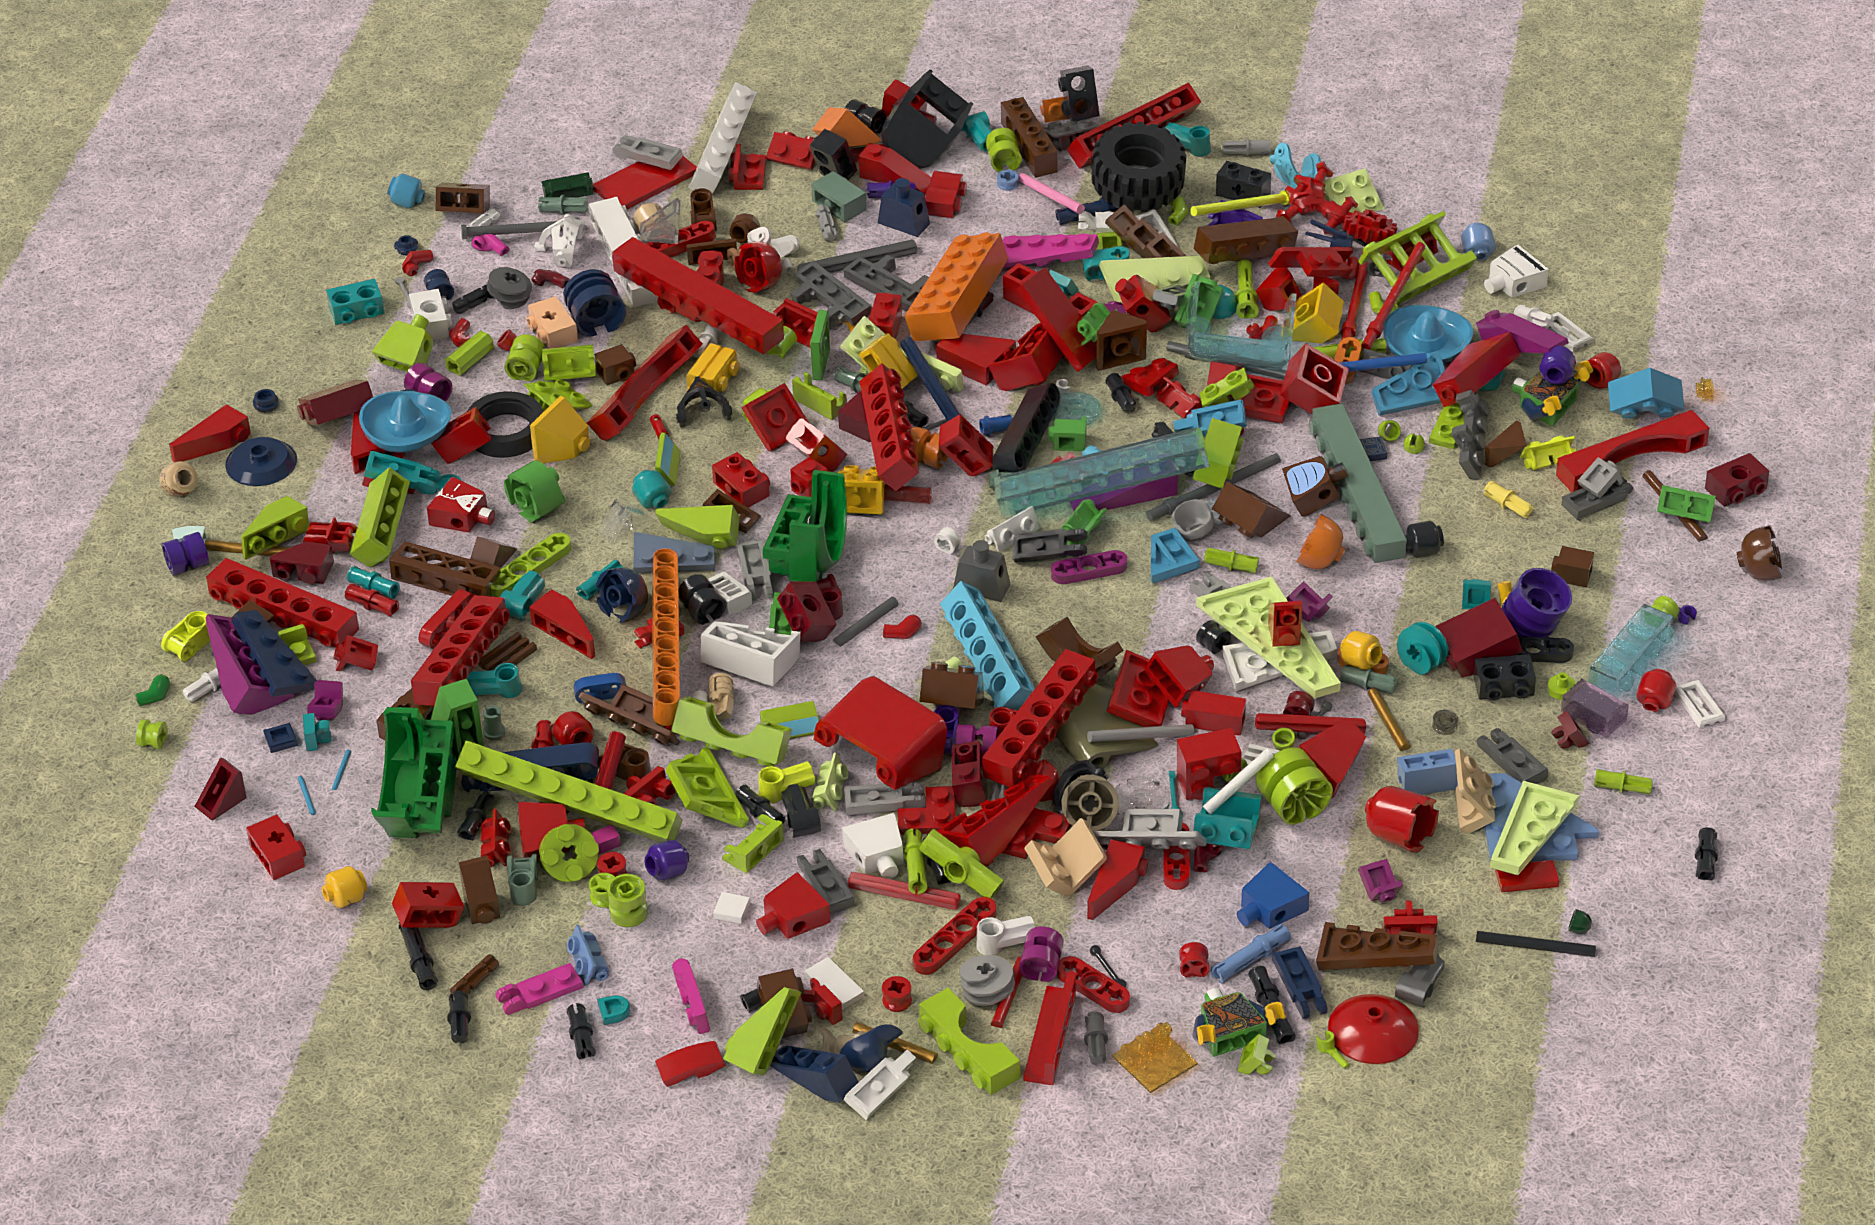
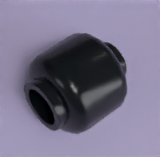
M1429 520L1408 525L1405 534L1407 540L1406 551L1409 550L1413 557L1420 558L1435 555L1439 552L1440 547L1444 546L1442 529L1439 525L1436 526L1433 521Z

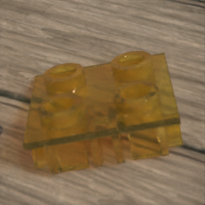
M1159 1022L1150 1032L1144 1031L1142 1036H1136L1135 1040L1121 1045V1049L1112 1054V1057L1149 1093L1198 1065V1062L1170 1037V1033L1173 1030L1168 1022Z

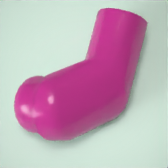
M493 234L476 236L472 239V247L478 251L494 250L500 256L509 252V247Z

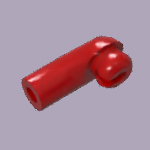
M429 249L409 252L402 263L403 273H406L408 276L416 275L417 272L415 270L419 269V263L433 260L432 251Z
M461 318L449 332V337L456 347H460L470 339L469 334L465 335V332L470 328V323L464 318Z

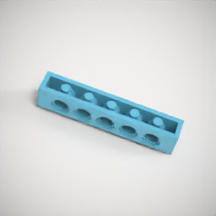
M960 581L940 603L945 612L944 617L954 628V636L962 643L965 648L964 654L976 667L975 671L983 672L984 690L992 697L994 708L1006 707L1012 710H1019L1035 687L980 590Z

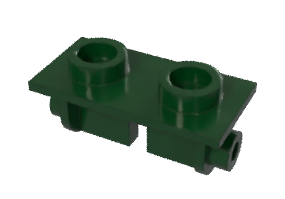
M589 172L541 181L544 197H560L565 195L566 198H578L594 195L592 189L593 181L590 178Z

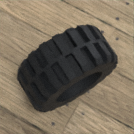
M1129 122L1124 123L1121 127L1118 125L1112 127L1110 132L1106 131L1101 135L1094 145L1091 173L1094 189L1107 203H1113V206L1116 208L1125 205L1131 212H1134V210L1147 212L1148 209L1158 210L1162 205L1167 206L1180 195L1184 187L1187 155L1183 144L1174 134L1171 135L1169 130L1164 127L1162 129L1158 128V125L1152 123L1146 125L1144 122H1137V124ZM1130 165H1142V166H1147V167H1150V168L1137 169V168H1132V167H1129V166H1130Z

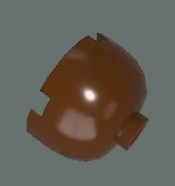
M1771 525L1751 530L1741 542V551L1737 552L1740 568L1745 567L1750 576L1762 581L1782 578L1778 567L1782 569L1779 547H1776L1775 541H1771V539L1776 538Z

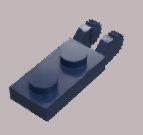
M1299 946L1272 953V961L1292 1002H1295L1302 1019L1310 1018V1009L1305 1000L1313 998L1316 1010L1320 1015L1326 1014L1328 1008L1321 992L1322 987L1302 947Z

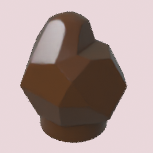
M743 213L736 215L730 227V236L732 239L736 238L737 243H747L748 233L760 228V223L752 214Z

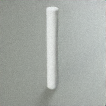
M1266 748L1212 797L1203 808L1211 815L1263 768L1274 755Z

